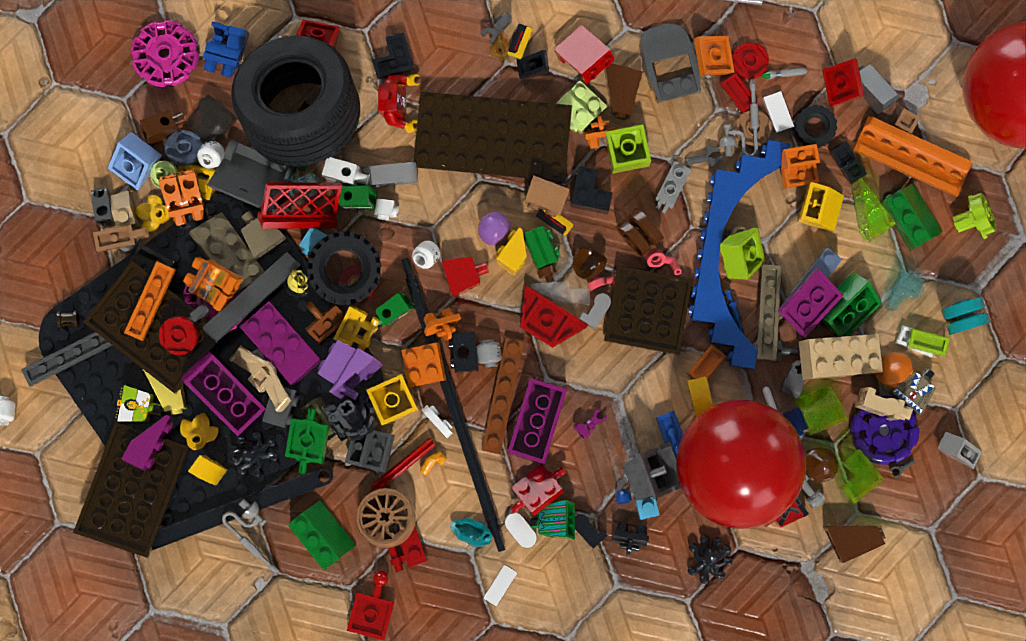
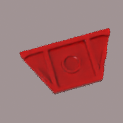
M527 285L525 286L520 328L551 348L587 328L588 325Z

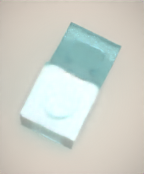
M904 271L899 273L885 308L894 311L904 299L910 298L914 300L918 296L921 297L925 286H923L925 280Z

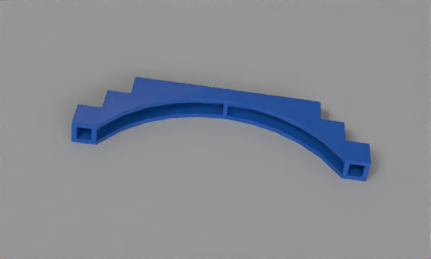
M768 140L761 148L760 156H763V158L742 155L740 160L737 159L735 171H738V173L717 169L715 174H711L709 185H712V192H708L706 204H709V210L705 211L703 222L706 223V228L701 232L700 241H703L702 249L699 248L697 260H700V265L695 269L694 278L697 279L696 286L692 287L691 297H694L693 305L690 304L688 316H691L690 321L713 325L708 330L707 338L710 339V344L732 347V350L728 351L727 361L730 362L729 366L748 370L755 369L758 350L739 330L728 311L721 290L719 276L721 240L727 221L743 195L760 179L781 168L782 151L789 149L791 146L788 143Z

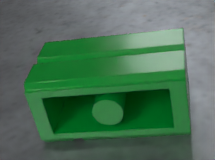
M543 225L523 234L524 241L537 271L558 263L560 253L557 246L553 247L551 243L553 236L549 228L545 229Z

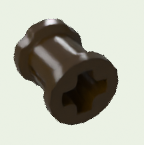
M78 310L68 313L57 312L58 328H63V326H80Z

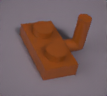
M307 302L306 307L317 319L305 329L320 344L340 326L345 315L335 304H332L322 313L313 302Z

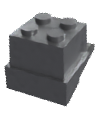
M671 442L637 454L638 458L623 463V474L629 480L630 493L635 497L636 501L650 496L656 499L681 488L676 468L677 458Z

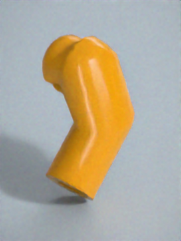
M442 452L434 453L425 460L420 468V472L428 475L436 462L443 465L447 457Z

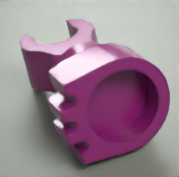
M601 409L596 410L592 418L585 421V425L577 423L574 426L575 431L583 439H587L591 435L590 430L593 431L596 424L606 420L607 415L602 419L597 418V413Z

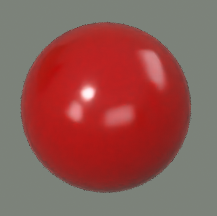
M1026 22L1003 27L984 39L971 55L963 76L964 103L974 124L992 140L1005 146L1026 149Z
M729 400L706 409L689 424L679 443L676 468L681 489L697 512L721 526L749 529L774 521L792 506L805 480L806 455L798 432L789 420L776 409L752 400Z

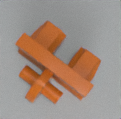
M598 116L597 122L590 123L591 129H598L583 131L589 148L593 149L600 147L599 138L606 137L607 131L619 128L617 126L603 128L610 126V121H602V117Z
M450 308L443 309L439 314L441 317L437 319L433 312L426 314L424 317L426 325L425 335L436 334L437 337L442 336L444 340H450L452 333L456 332L455 328H457L458 320L461 319L459 313L454 314Z

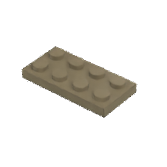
M222 212L190 231L189 234L208 260L212 259L244 278L235 294L252 284L265 272Z

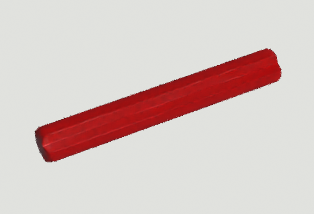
M428 438L374 482L372 488L374 490L385 488L436 446L435 442Z

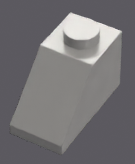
M945 432L938 447V450L946 456L974 469L982 451L966 439Z

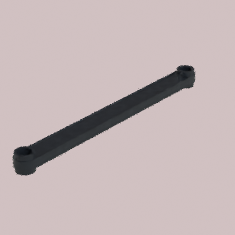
M320 468L159 529L151 551L224 524L222 516L228 511L236 513L240 518L243 517L242 514L245 510L239 505L243 499L250 505L256 501L259 510L330 484L334 478L333 472L329 468ZM323 471H327L330 475L326 482L320 479V474ZM232 515L226 517L227 522L235 520Z

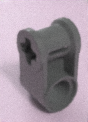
M801 360L793 362L789 366L779 389L780 392L794 398L799 397L805 382L802 372L797 373V369H795V367L801 365Z

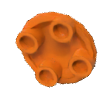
M894 352L881 358L883 372L876 373L875 377L884 385L896 388L913 373L914 368L907 355Z

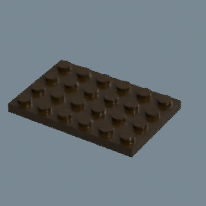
M132 261L84 320V323L166 388L177 394L185 384L180 377L202 356L211 351L217 343L203 330V326L209 322L208 319L203 317L194 323L199 337L198 343L193 350L185 355L178 356L170 354L162 347L159 340V330L162 324L175 316L189 318L191 316L190 313L195 310L168 288L144 341L125 334L124 331L150 277L148 272Z
M115 422L73 533L149 558L188 454L189 446L163 438L162 448L160 451H156L153 456L155 461L150 469L147 468L145 472L122 460L130 442L144 431Z

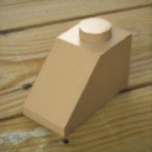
M129 190L111 195V212L116 228L132 225L133 229L140 227Z

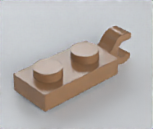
M132 225L93 232L97 252L136 245L135 239L149 237L148 229L133 230Z

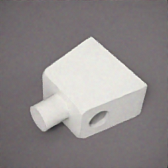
M331 157L326 159L322 176L328 182L341 183L344 186H358V183L367 185L370 174L362 172L358 165Z

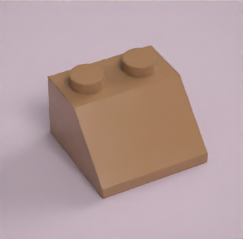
M533 176L525 203L528 204V208L536 211L542 209L546 211L545 214L551 217L561 216L570 189Z

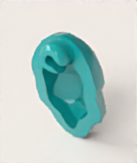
M466 518L454 520L450 524L451 531L456 535L457 539L468 543L470 546L483 547L492 540L490 530L481 522Z

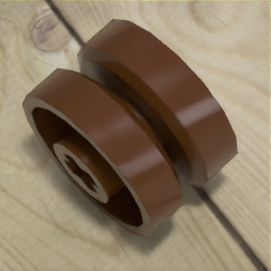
M635 208L628 215L629 221L622 220L616 226V229L637 254L645 257L651 251L650 244L657 246L664 237L656 225L642 211Z

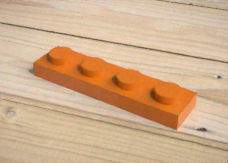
M156 261L124 331L125 334L144 341L176 271L175 269Z

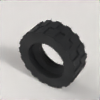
M823 105L807 106L798 114L794 121L793 131H795V137L798 138L800 143L804 144L803 146L817 144V148H821L827 145L835 136L837 130V119H835L834 113ZM814 117L821 119L825 126L823 133L818 136L811 135L806 129L807 121Z

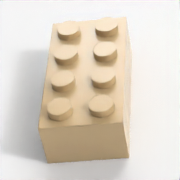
M879 334L799 341L803 380L869 375L883 372Z

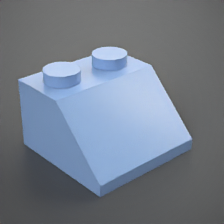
M131 132L118 142L108 169L138 191L149 178L151 168L160 160L162 154Z

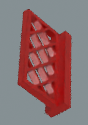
M266 182L261 211H258L257 219L262 229L336 228V214L342 184ZM271 189H279L281 191L274 197L270 195ZM292 189H298L300 192L292 198L288 195V192ZM311 189L318 190L312 197L306 194ZM329 189H336L335 193L329 198L325 195V192ZM285 195L289 200L280 206L276 201ZM304 195L308 200L299 206L295 201ZM322 195L326 200L317 206L314 201ZM273 203L278 207L274 211H267V208ZM292 203L296 206V209L293 211L284 210ZM329 203L332 205L331 211L321 210ZM309 204H312L315 207L311 211L303 210Z

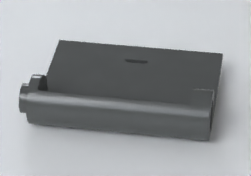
M231 140L225 150L224 159L209 180L207 186L261 209L266 182H293L297 171H295L293 166H283L271 162L255 149ZM271 189L270 195L274 197L281 191L279 189ZM273 203L269 206L267 211H272L275 204Z

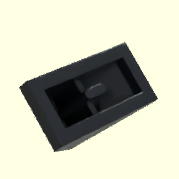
M541 50L516 60L519 79L543 76L549 73L546 50Z

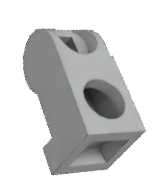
M604 293L598 294L594 299V306L587 315L583 312L579 320L595 330L611 304L610 297Z

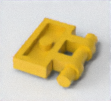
M351 304L333 339L352 346L355 342L359 344V349L365 351L371 343L370 339L373 333H376L378 330L377 325L380 319L373 317L371 322L366 321L368 313ZM361 327L366 330L363 337L358 335Z

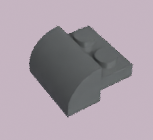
M373 430V432L367 434L361 440L350 441L345 463L385 473L395 435Z

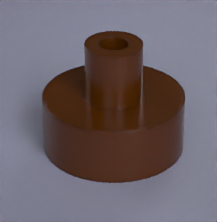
M550 265L537 271L539 279L546 278L547 284L555 281L553 278V274L557 273L555 265Z

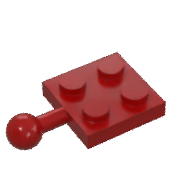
M380 570L373 575L375 587L372 596L356 593L347 631L385 640L395 602L380 598L382 587L388 582L387 573Z

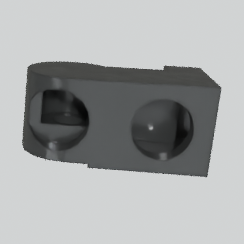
M103 187L91 190L95 222L99 226L115 223L111 212L108 188Z

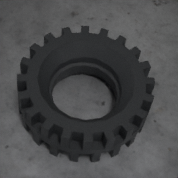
M340 231L327 235L314 246L309 254L306 269L312 289L318 296L333 304L351 305L361 302L371 295L372 291L377 287L379 278H381L382 265L379 253L373 247L374 245L366 240L364 236L354 232ZM342 250L355 254L360 260L362 267L358 280L352 285L345 287L337 286L331 282L326 273V263L329 257L335 252Z

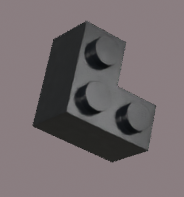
M579 166L570 207L608 215L613 193L594 189L598 170Z

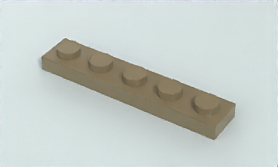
M762 264L758 351L756 360H777L778 309L781 284V266Z

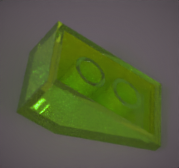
M862 177L851 185L857 224L860 229L859 233L864 240L871 242L896 223Z

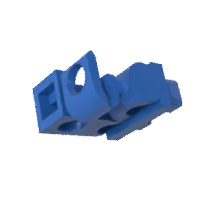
M212 21L211 25L214 27L215 34L213 35V40H208L203 54L205 59L204 70L215 73L217 64L223 65L221 75L232 78L235 69L240 67L250 33L241 28L229 27L228 25ZM228 36V40H227V43H226V45H225V44H223L222 42H223V41L225 40V38Z

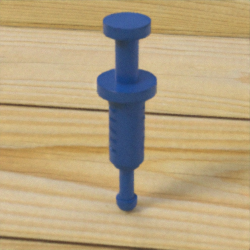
M732 289L723 292L729 301L726 305L729 307L734 321L737 322L739 330L743 332L744 329H742L740 323L741 317L736 305L738 301H733L730 293Z

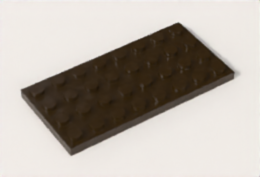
M421 91L414 162H416L417 168L528 179H533V176L544 180L565 182L572 105Z

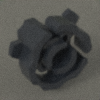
M361 393L355 400L348 398L339 404L335 413L329 414V422L335 424L338 432L343 437H348L351 441L361 440L364 436L373 432L377 425L375 420L377 413L368 402V395ZM366 409H368V410L370 411L371 415H372V416H370V419H369V422H368V423H367V421H368V413H367V410H366ZM343 427L346 428V429H348V430H354V431H356V432H353V433L345 432V431L343 430Z

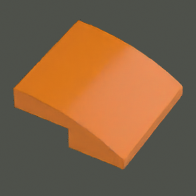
M817 144L789 148L782 151L781 172L783 189L808 185L810 182L819 183L816 164L820 163Z

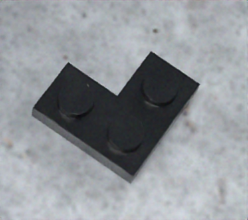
M404 32L385 37L390 55L372 60L377 80L414 70Z

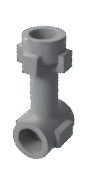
M805 475L802 488L809 496L806 501L812 508L819 507L823 504L825 497L819 490L815 492L807 482L809 478Z

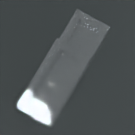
M570 281L531 284V289L551 300L573 305H590L589 288L570 289Z

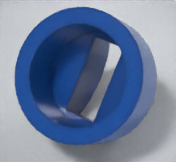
M619 490L616 493L617 504L632 502L631 495L627 490Z

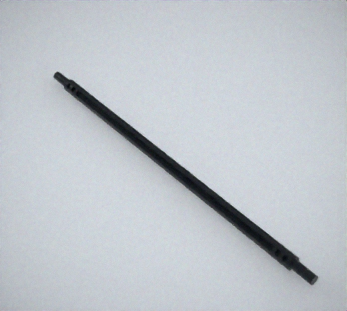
M403 259L401 262L407 277L405 280L427 345L438 343L436 334L426 336L424 333L426 328L424 317L428 314V310L409 259ZM441 351L446 380L440 381V385L488 529L493 535L498 552L506 550L500 534L501 528Z

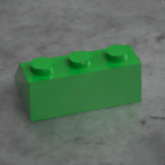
M914 184L905 187L880 203L909 251L914 250L943 232Z
M855 272L837 288L843 294V297L820 321L835 337L850 336L882 304L870 282Z
M321 500L288 524L323 571L356 546Z

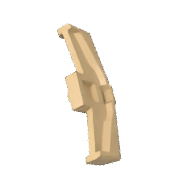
M240 345L229 360L251 373L248 380L259 392L267 391L276 412L284 411L291 400L277 377L276 368L270 361L261 359Z

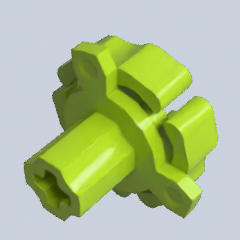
M983 193L968 196L970 203L969 211L953 216L954 225L958 232L976 226L978 231L981 232L982 237L986 239L988 234L997 231L995 217Z

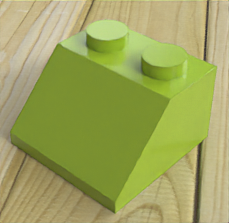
M643 124L606 132L608 157L612 174L650 166L651 157Z
M758 227L729 235L720 244V252L723 256L724 269L728 279H749L765 262Z

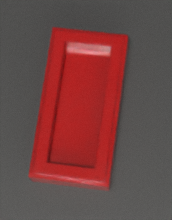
M735 72L722 81L720 85L743 114L750 109V104H752L751 91Z

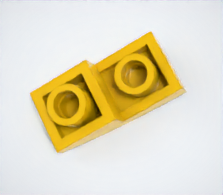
M706 376L687 381L696 417L713 406Z

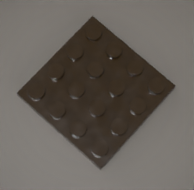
M617 266L604 341L680 355L693 280Z

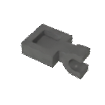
M507 12L503 16L499 15L494 21V27L484 29L481 32V36L484 37L488 33L491 34L492 38H490L489 43L492 45L496 37L510 25L512 16Z

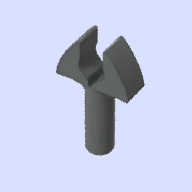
M706 146L705 154L686 158V165L708 162L711 168L722 157L713 159L709 156L711 153L719 152L720 149Z
M205 304L201 305L190 313L191 316L188 319L195 323L198 319L203 318L209 312V309Z
M781 340L777 341V350H780L777 353V362H781L783 355L800 356L799 348H786L781 345Z

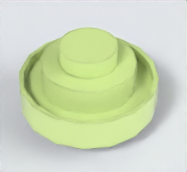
M158 161L151 168L150 176L153 184L160 188L158 180L161 176L177 173L178 176L179 173L176 165L172 162Z

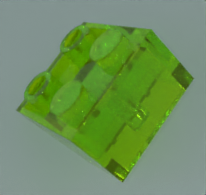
M830 385L794 399L808 435H813L848 420L841 402Z

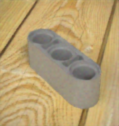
M416 162L361 168L362 172L370 174L368 184H363V186L375 188L418 182Z

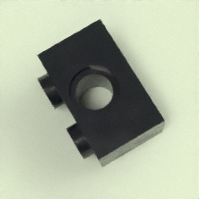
M475 332L452 334V338L449 340V349L454 352V357L450 358L451 369H455V373L477 372L478 361ZM460 348H467L469 355L461 358L458 356V351Z

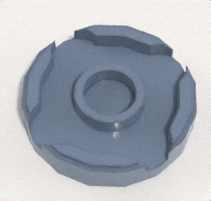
M181 130V132L173 133L167 138L165 154L169 161L175 165L190 166L198 161L197 153L203 143L199 135L193 131Z

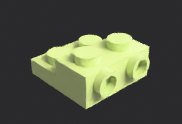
M581 81L556 103L572 105L570 129L575 133L578 131L580 134L607 108V105Z

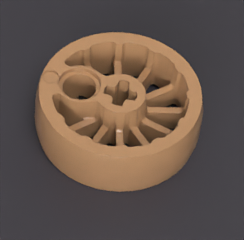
M383 488L369 493L362 500L357 510V526L360 533L369 543L377 547L390 548L402 544L409 538L415 527L416 514L412 503L403 493L394 489ZM386 497L385 507L383 508L380 499ZM395 497L396 500L389 508L390 498ZM377 501L380 510H377L371 504ZM400 501L404 502L405 506L394 511ZM370 508L377 514H366V512ZM403 511H408L407 517L396 516ZM385 515H387L390 519L387 522L383 518ZM366 518L375 519L374 521L365 524ZM400 521H407L405 528ZM377 524L372 533L368 534L367 529ZM394 525L400 526V531L397 534L391 533V528ZM382 527L381 539H376L375 535ZM386 532L392 539L385 540Z

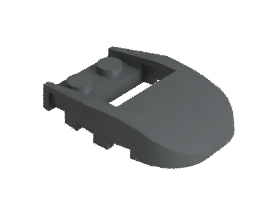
M663 24L648 29L640 39L639 50L642 59V70L646 75L650 89H653L655 92L657 104L700 93L698 61L686 31L675 24ZM688 53L693 74L657 83L652 65L653 62Z

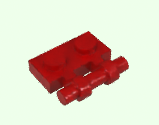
M414 527L409 538L401 544L404 555L399 556L396 547L386 548L389 550L391 565H394L396 572L403 570L401 564L403 561H407L409 568L427 561L416 527ZM386 534L385 540L392 539L391 536Z

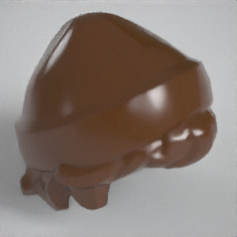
M822 447L807 450L805 455L806 475L808 478H813L815 483L834 479L838 471V460L832 451Z

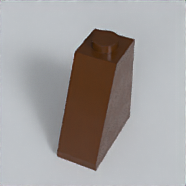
M611 63L609 67L604 69L611 114H614L616 118L621 120L630 119L643 72Z
M877 526L823 527L840 563L848 562L885 544L883 540L886 538L885 534Z

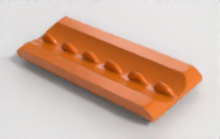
M868 116L853 151L955 197H958L972 165V162L966 158Z

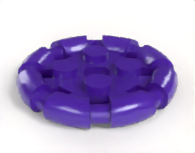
M881 396V397L886 398V399H887V398H894V399L898 400V398H895V397H892V396ZM859 409L856 415H853L850 424V433L853 435L852 442L858 453L862 457L866 456L869 458L870 462L879 465H889L891 462L898 463L907 458L912 453L911 449L917 445L919 439V428H917L916 424L918 419L914 411H912L910 420L899 419L890 421L885 419L886 416H879ZM865 414L870 417L867 422L862 419ZM908 422L910 429L904 430L903 423ZM882 425H886L889 428V433L886 436L880 434L879 429ZM864 430L866 438L861 439L860 431ZM903 439L907 441L904 447L899 444ZM871 444L876 447L874 453L869 450ZM891 449L892 455H887L885 450Z

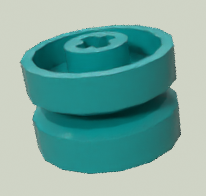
M982 297L963 300L952 304L953 306L941 309L944 319L957 318V321L948 323L946 326L949 335L991 323L988 313L983 312L977 315L974 313L985 307Z

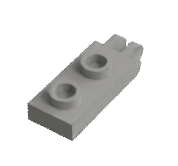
M674 161L655 199L658 202L655 207L656 210H659L661 204L665 205L662 210L664 214L668 207L672 209L691 169Z

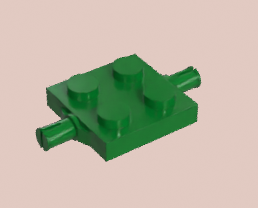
M308 408L307 419L291 418L285 456L300 462L298 473L306 474L307 463L323 464L325 459L330 425L322 424L315 420V408Z

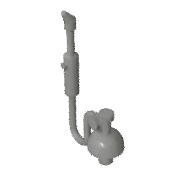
M753 79L750 81L752 98L750 114L751 128H753L754 152L752 154L746 152L743 132L735 129L730 130L731 125H723L725 137L720 140L719 147L725 148V156H733L732 147L738 146L736 139L731 137L735 134L741 136L742 153L744 155L755 157L758 153V104L755 101L756 85Z
M243 499L239 503L245 510L242 516L252 519V522L250 524L245 523L236 513L231 511L223 514L222 522L256 558L259 557L271 571L279 572V569L274 564H271L247 537L240 535L226 521V517L232 515L240 524L247 528L258 523L263 526L267 522L265 518L263 519L258 514L259 506L256 501L250 505Z

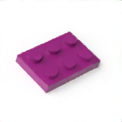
M815 269L778 309V312L801 337L805 338L843 297V294L819 269Z

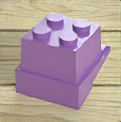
M337 340L329 348V355L326 360L320 363L318 374L334 384L329 391L341 400L346 396L355 400L358 393L353 389L364 379L366 381L369 380L383 364L358 348L356 350Z

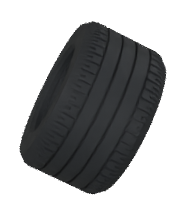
M303 35L286 36L271 40L258 47L245 58L233 80L231 98L234 112L250 144L259 154L271 162L283 166L303 167L325 161L343 149L342 147H345V144L350 141V138H352L356 131L361 107L359 95L350 70L342 55L334 47L322 40ZM299 83L321 85V91L315 102L303 111L293 114H281L268 108L273 98L289 86Z

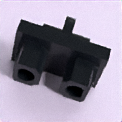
M619 522L617 529L613 533L612 542L620 543L619 548L626 549V555L630 556L631 550L639 551V546H647L649 536H647L646 526L638 525L635 528V533H629V524Z

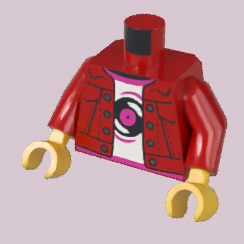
M418 74L408 75L407 77L405 75H391L384 81V84H379L378 112L389 126L405 128L408 133L415 132L417 129L413 125L418 124V121L406 122L405 120L406 83L408 86H418L420 83H415L414 78L420 76Z

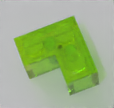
M860 449L854 450L840 461L852 475V478L838 488L850 504L857 503L885 480Z

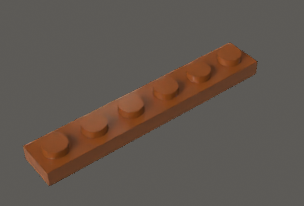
M505 339L482 451L501 455L524 341Z

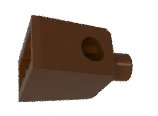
M169 110L140 120L141 131L150 146L167 139L173 133H177V126L186 123L182 112L171 116Z

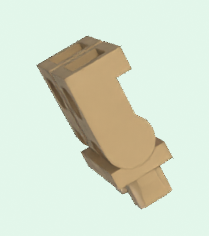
M871 387L860 389L854 407L879 416H886L885 419L890 421L899 419L910 420L913 408L905 406L904 400L886 399L875 395L876 389Z

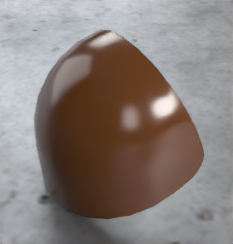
M578 248L573 257L574 271L582 279H590L599 275L607 264V258L603 254L589 248Z

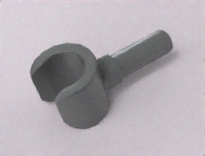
M911 459L899 467L892 466L890 471L895 468L899 470V473L893 477H900L902 471L914 464L915 461Z

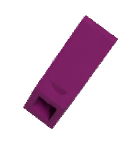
M165 415L133 439L127 447L122 460L145 472L147 468L150 469L155 461L154 454L156 451H160L163 446L164 440L162 439L165 433H169L173 426V419Z

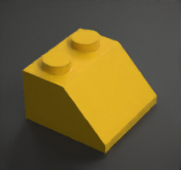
M402 374L366 390L381 425L388 424L418 411Z

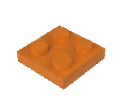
M700 36L694 38L700 76L735 73L728 36Z
M439 342L401 350L408 388L446 380Z

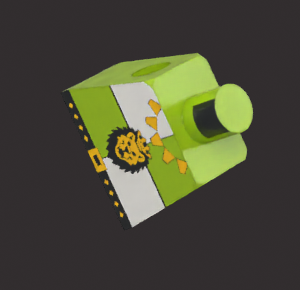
M121 384L114 421L149 422L151 414L161 416L163 407L161 404L153 403L154 395Z

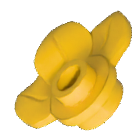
M149 195L148 203L140 204L135 208V214L143 220L141 228L148 229V232L157 230L160 224L170 220L167 207L163 205L162 199L157 195Z
M205 413L197 415L192 422L182 419L180 424L181 435L187 439V445L192 450H201L206 443L214 441L219 432L218 427L210 426L209 418ZM198 437L200 438V441L198 443H194L193 439Z

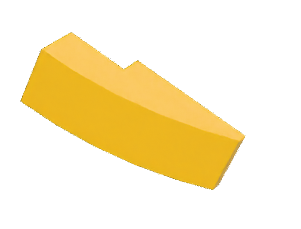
M199 455L188 472L210 484L217 485L228 469L216 460H212L205 455Z

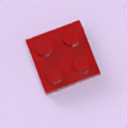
M850 59L822 70L830 106H837L864 96L857 59Z

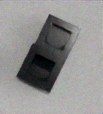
M847 141L829 150L835 163L850 184L867 175L859 158L855 157Z

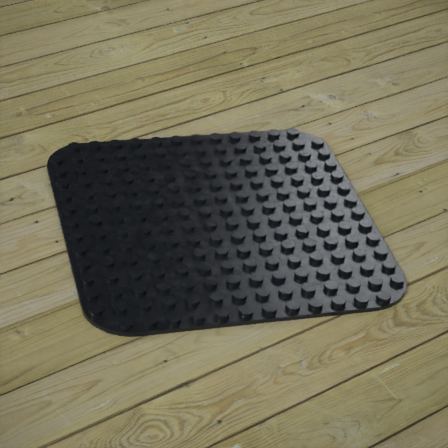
M223 192L211 197L210 201L204 202L203 220L194 221L192 213L185 216L187 221L185 224L176 226L174 223L138 248L134 253L125 257L51 309L42 321L39 330V347L43 357L95 332L84 323V320L132 261L150 275L156 261L175 269L176 271L168 289L184 301L185 295H183L186 284L183 280L188 273L191 272L197 275L198 271L192 267L193 261L197 257L208 260L189 234L190 231L222 212L249 249L241 232V229L247 225L242 216L246 212L252 211L257 218L258 211H261V209ZM278 229L285 236L286 240L257 259V262L266 271L287 252L300 264L298 270H302L303 274L308 276L306 260L284 229ZM286 279L248 314L244 322L241 321L236 329L224 335L210 351L265 408L269 400L267 391L259 392L248 380L251 373L229 360L240 345L250 352L258 349L240 326L266 303L271 302L322 361L326 360L329 355V348L333 343L337 342L333 338L338 328L318 344L305 329L317 319L306 307V304L310 301L313 302L323 313L333 303L318 296L312 289L309 280L307 281L308 288L304 290L305 292L296 293L289 288ZM197 295L192 296V302H197ZM74 310L79 311V327L63 326V328H58L56 317L58 311L62 313L73 312ZM354 342L351 347L357 350L359 344ZM114 346L56 374L105 446L115 422L145 431L165 415H168L173 419V426L169 433H165L163 438L188 446L187 439L180 432L182 419L192 422L197 415L205 413L209 418L210 426L219 428L216 439L206 443L204 448L201 450L189 448L161 523L164 527L254 494L299 462L294 458L285 456L290 425H287L286 429L263 422L264 410L240 435H243L245 439L256 442V439L251 437V432L257 430L261 434L262 444L268 438L275 439V446H269L266 452H276L278 459L275 462L271 461L270 458L263 459V464L260 468L261 475L259 477H254L251 473L255 463L251 468L247 469L245 475H240L238 467L245 463L243 461L238 465L231 463V457H238L240 453H230L229 446L231 444H235L237 447L247 446L237 443V435L186 384L183 385L187 409H182L183 413L171 415V412H165L163 409L161 416L151 414L149 422L114 421L121 384L154 395L153 403L161 404L143 369ZM366 348L364 352L373 356L370 350ZM320 363L294 386L290 385L277 370V376L282 386L298 391L299 401L296 407L293 406L291 414H294L293 418L306 419L300 408L315 398L321 397L326 405L333 402L336 408H338L339 404L350 398L346 396L341 400L329 392L334 384L318 374ZM381 368L369 380L366 381L364 379L353 389L358 393V396L361 393L368 395L367 389L383 383ZM369 398V399H368V402L373 406V404H372V402H371V400H370V398ZM333 433L332 435L328 436V441L337 434ZM198 437L193 439L194 443H198L200 441V438ZM199 455H205L212 460H216L228 469L217 485L210 484L188 472Z

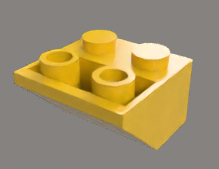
M810 182L806 187L797 222L835 232L844 195L830 187Z
M518 228L517 231L513 230L507 238V245L505 247L502 245L496 252V263L513 276H516L527 258L521 228Z

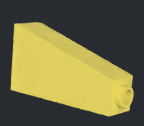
M143 369L164 411L171 412V415L183 413L182 409H187L183 386L177 394H174Z

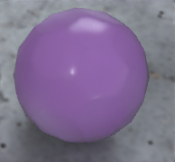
M499 212L486 214L481 218L478 225L479 237L483 242L491 246L504 244L512 232L510 220Z

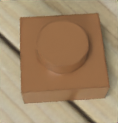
M904 108L893 126L912 134L921 117Z

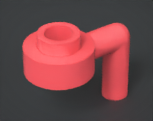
M651 249L645 256L646 262L651 268L661 267L665 263L671 265L675 275H679L682 272L676 258L665 256L661 249Z
M612 274L600 278V275L590 278V283L587 284L589 291H594L610 283L613 287L615 275Z

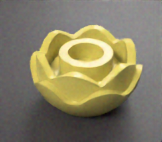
M295 269L289 274L287 283L292 291L304 293V290L308 288V278L303 274L302 270L296 271Z

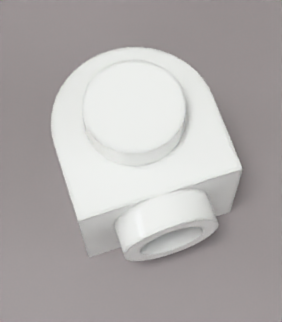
M376 199L374 214L378 215L377 219L389 220V217L394 218L398 216L399 206H396L395 201Z

